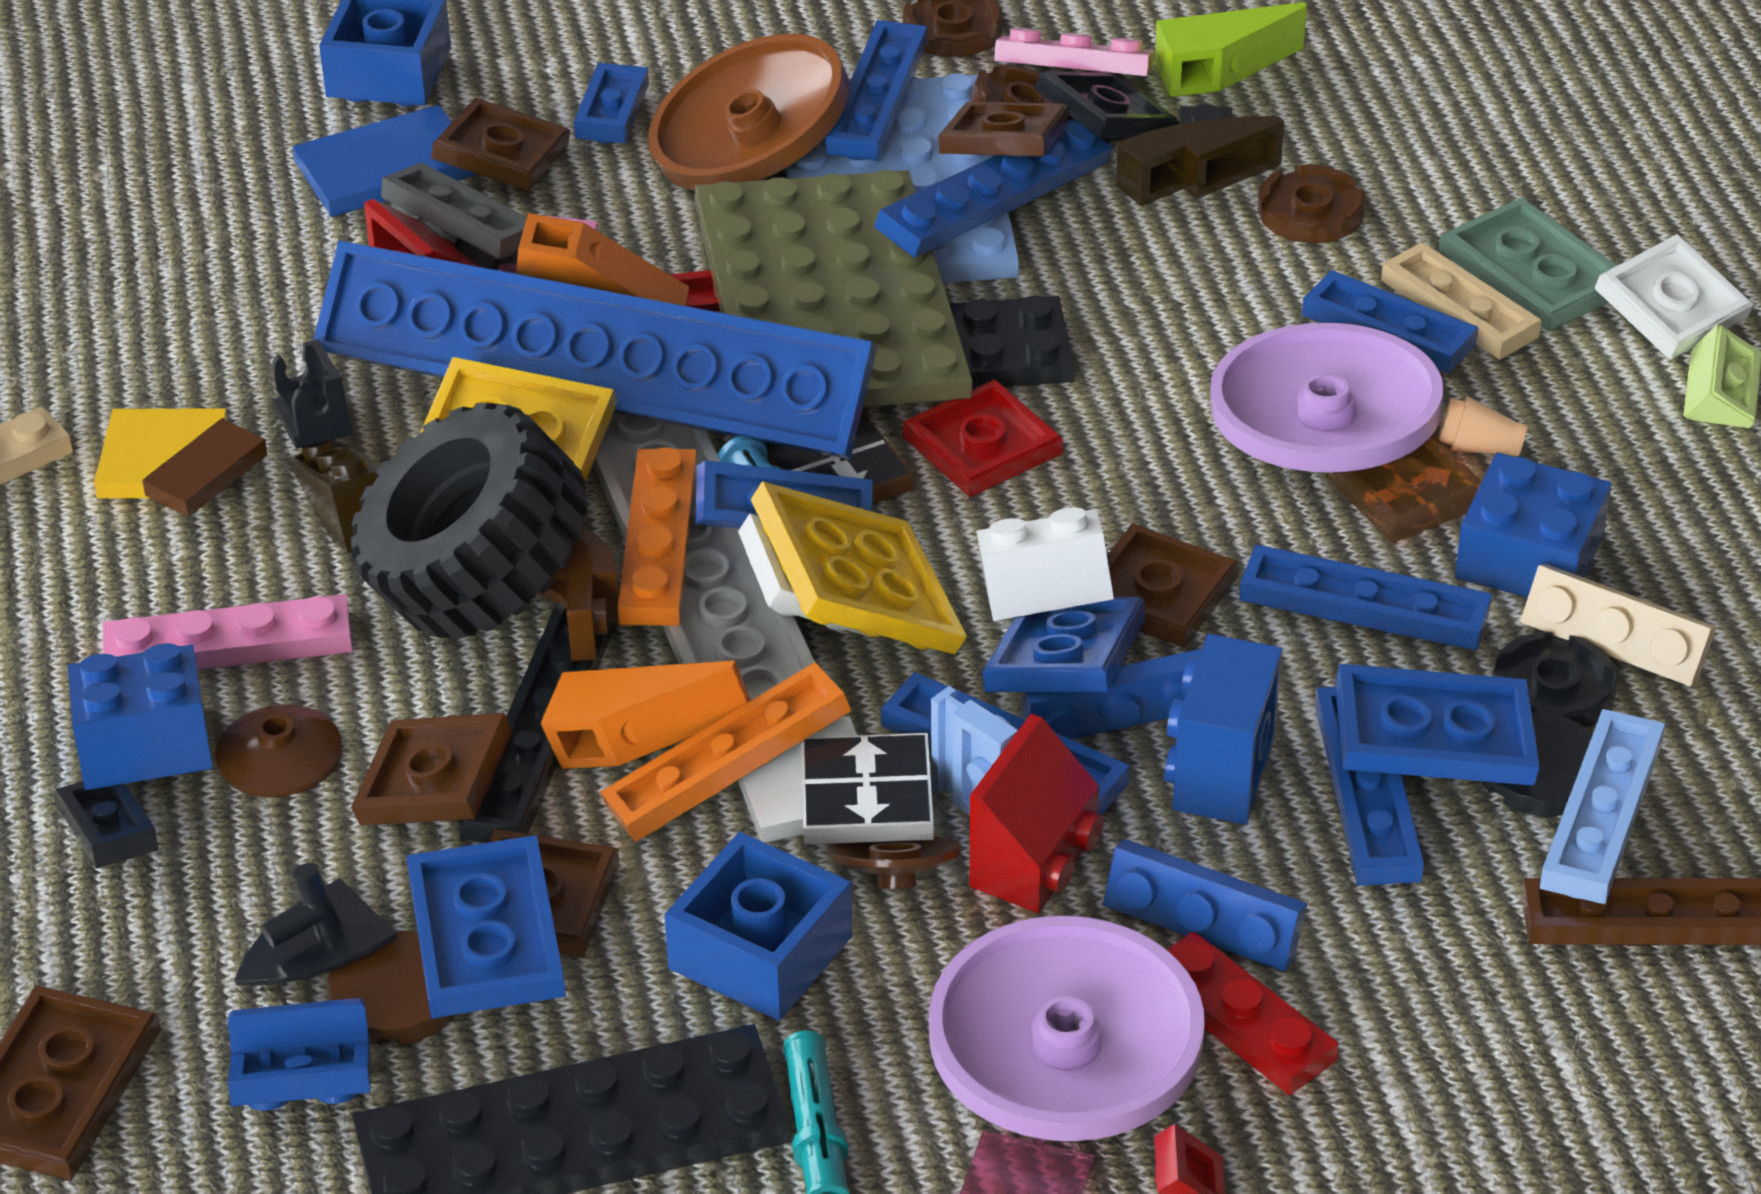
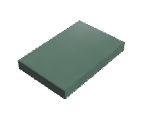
M1522 197L1440 235V252L1467 272L1541 319V327L1548 332L1609 303L1594 288L1599 275L1617 265Z

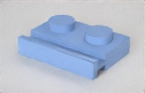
M950 686L931 699V791L937 795L947 791L952 795V804L970 816V794L1018 730L1011 726L1003 717L992 714L972 700L962 704L956 700V690Z

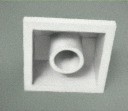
M1077 507L1063 508L1053 512L1049 518L1027 522L1017 518L1003 519L993 523L988 529L976 531L982 571L993 621L1114 599L1104 535L1096 509L1085 511Z

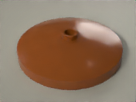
M770 35L731 47L708 59L688 73L662 100L649 127L648 145L650 152L661 172L669 181L689 190H695V185L716 184L723 181L734 183L763 180L801 159L829 134L841 117L848 101L850 84L847 72L838 54L828 43L809 35Z

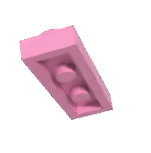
M1011 28L1010 36L1003 35L996 40L994 61L1148 76L1153 69L1154 50L1142 49V41L1135 39L1112 38L1111 46L1091 44L1092 36L1085 34L1061 33L1060 41L1040 39L1041 31Z

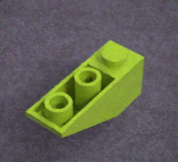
M1298 2L1157 20L1155 65L1170 98L1221 91L1304 49L1306 3Z

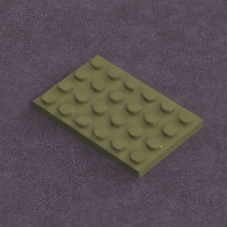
M881 170L875 173L847 175L827 174L819 177L790 179L773 178L770 180L734 183L723 181L716 184L695 185V206L720 313L873 342L877 346V351L863 407L971 398L972 378L933 249L914 258L874 228L880 209L916 193L909 170Z

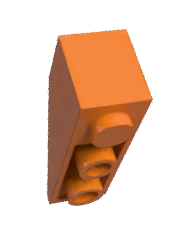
M531 213L527 215L518 248L516 274L686 306L689 286L583 222Z
M735 660L562 672L541 725L561 769L620 766L690 738L751 701V698Z

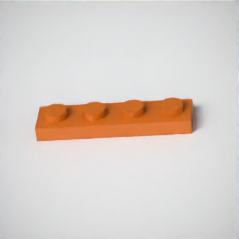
M658 448L638 449L617 607L619 625L680 626L697 477L696 449Z
M814 662L600 791V794L610 813L635 843L653 831L662 828L665 824L704 800L716 795L722 789L760 766L769 763L796 744L823 730L829 724L851 712L844 692Z

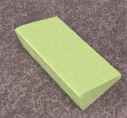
M1717 324L1691 351L1684 417L1699 422L1744 428L1752 427L1756 419L1761 351Z

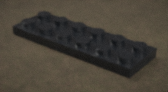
M755 1024L352 1113L355 1134L370 1194H568L791 1142L790 1122Z

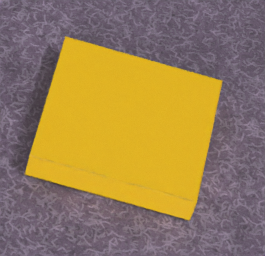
M226 408L112 409L94 480L97 498H149L145 496L142 480L221 418L228 421Z

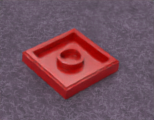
M996 380L971 390V398L949 400L902 422V437L969 498L1063 454V438Z

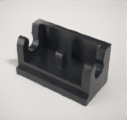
M317 339L303 343L302 359L306 364V368L298 377H290L286 374L285 361L280 354H277L272 363L277 398H273L272 402L274 410L295 448L352 436L342 377L320 341Z

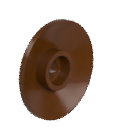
M287 704L263 707L241 716L226 728L216 746L217 767L224 780L241 792L259 797H284L313 788L324 781L335 770L342 754L341 736L331 719L312 708Z
M934 836V840L837 843L830 848V858L833 861L850 869L877 875V887L882 889L916 886V873L944 865L958 857L961 853V846L958 841Z

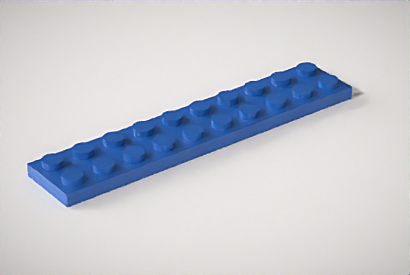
M338 240L313 339L320 341L328 356L444 378L452 357L614 389L618 402L614 410L615 413L730 436L742 435L766 443L851 459L877 351V346L871 341Z

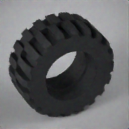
M476 403L474 409L463 406L450 411L449 417L443 420L435 418L424 425L423 432L414 439L409 436L397 447L400 451L390 462L384 461L376 472L378 478L372 486L366 487L360 499L361 511L354 514L351 547L357 572L408 623L418 631H424L429 636L439 638L475 636L477 629L490 631L503 625L502 619L510 614L519 615L530 606L528 601L538 592L544 594L554 583L552 579L554 574L560 567L565 568L573 556L571 547L574 541H580L585 527L582 516L587 514V491L585 490V480L581 470L529 415L524 414L519 408L510 405Z

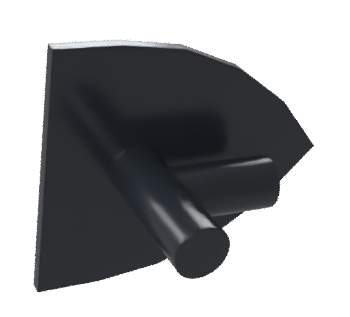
M305 863L293 871V878L302 900L285 912L261 924L262 933L245 954L234 981L236 985H275L305 980L340 969L373 953L397 939L398 936L341 878L325 885L318 865L315 863Z

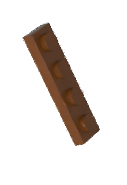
M1524 878L1521 898L1528 944L1761 945V878H1615L1606 904L1577 899L1568 895L1540 889L1541 878Z

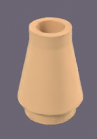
M1468 396L1465 397L1464 401L1450 397L1437 441L1450 445V451L1496 454L1498 452L1519 457L1528 425L1516 422Z

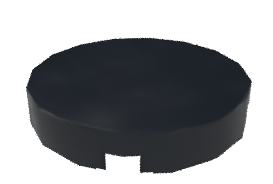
M1536 632L1516 638L1500 650L1492 677L1527 679L1531 713L1544 712L1567 717L1584 727H1590L1598 722L1602 709L1611 710L1617 693L1616 666L1602 649L1586 639L1569 635V640L1565 641L1562 639H1552L1553 632Z
M1544 712L1532 713L1540 767L1535 785L1481 781V783L1490 794L1493 788L1496 793L1503 796V804L1515 811L1540 817L1563 815L1593 733L1588 728L1567 717Z

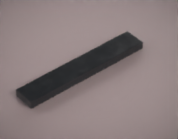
M617 580L619 594L621 581ZM556 602L506 715L512 729V734L476 818L460 820L459 822L461 839L488 843L494 829L529 834L558 765V760L541 725L543 716L562 672L598 669L617 622L608 623V634L597 635L596 660L572 661L567 610L560 602Z

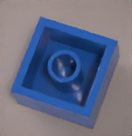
M341 0L319 45L326 97L344 98L353 102L366 100L396 103L400 106H426L451 50L447 1Z
M1496 452L1461 523L1455 578L1527 598L1539 565L1549 564L1585 578L1604 536L1612 482L1591 477L1581 472H1571L1533 462L1523 457H1513Z
M1207 633L1199 658L1189 656L1182 681V694H1186L1184 700H1173L1167 723V736L1176 738V745H1171L1164 773V781L1174 784L1172 810L1248 825L1275 740L1282 657L1281 647Z
M164 643L149 647L141 653L116 657L111 654H96L85 658L80 663L68 664L72 725L85 790L213 769L205 709L193 644L178 646Z
M739 831L664 914L668 969L781 1021L851 939V881Z

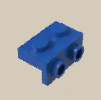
M353 998L233 1010L229 1013L227 1022L231 1060L228 1074V1089L231 1107L248 1105L251 1109L266 1111L283 1107L289 1101L317 1098L323 1103L336 1104L350 1101L358 1094L370 1093L372 1060L366 1004L363 999Z

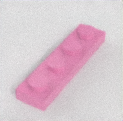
M347 594L325 597L315 596L307 599L263 604L254 603L237 607L192 610L184 613L103 622V654H111L116 657L141 653L149 647L158 644L170 643L178 646L193 644L197 669L203 670L352 652Z

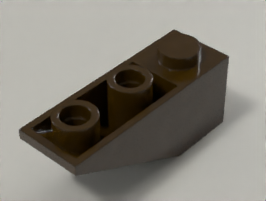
M335 439L301 447L303 453L287 457L289 467L332 542L345 552L350 553L352 552L351 537H353L352 522L354 514L361 511L360 499L366 487L372 486L378 478L376 472L381 465L342 441L336 443Z

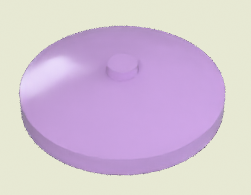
M1299 324L1281 327L1256 335L1234 347L1222 358L1211 378V415L1220 433L1231 444L1261 461L1284 468L1309 472L1356 471L1400 459L1419 448L1432 436L1442 416L1443 382L1438 368L1424 352L1395 335L1353 324Z
M1037 917L1011 923L988 932L962 949L950 961L939 977L931 996L929 1007V1044L935 1067L949 1090L966 1107L990 1123L1024 1136L1055 1141L1094 1140L1115 1136L1148 1123L1165 1112L1184 1094L1198 1070L1202 1057L1205 1025L1204 1009L1197 987L1187 970L1170 952L1145 935L1119 924L1089 917Z

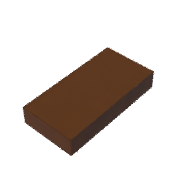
M221 418L142 480L145 496L189 517L268 455L266 441L264 438Z

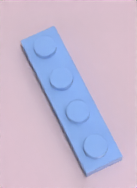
M1602 709L1542 868L1540 889L1568 895L1577 899L1606 904L1663 742L1665 723Z

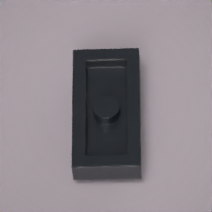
M81 781L55 789L59 811L96 869L159 850L155 827L126 784L85 790L84 782Z

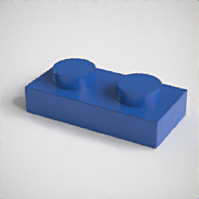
M597 63L574 119L575 139L595 140L603 144L614 142L626 143L649 86L648 67Z

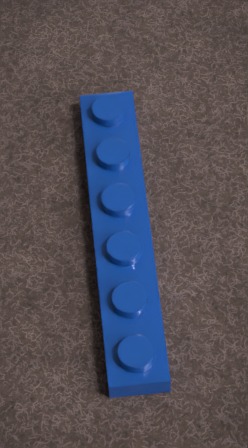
M1072 119L1068 121L1067 126L1045 156L995 155L880 209L874 228L912 257L916 258L1106 165L1113 147L1097 137L1082 124Z

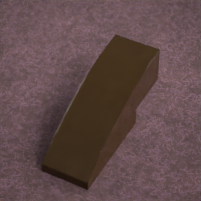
M1278 116L1209 119L1169 126L1119 141L1117 143L1116 186L1139 206L1146 205L1183 189L1195 199H1199L1281 165L1284 121Z

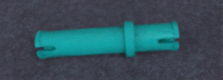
M798 1031L791 1034L783 1043V1054L787 1062L791 1101L797 1134L792 1141L794 1161L803 1169L806 1194H850L843 1162L849 1153L846 1134L837 1125L833 1089L830 1082L825 1050L827 1048L826 1040L815 1031Z

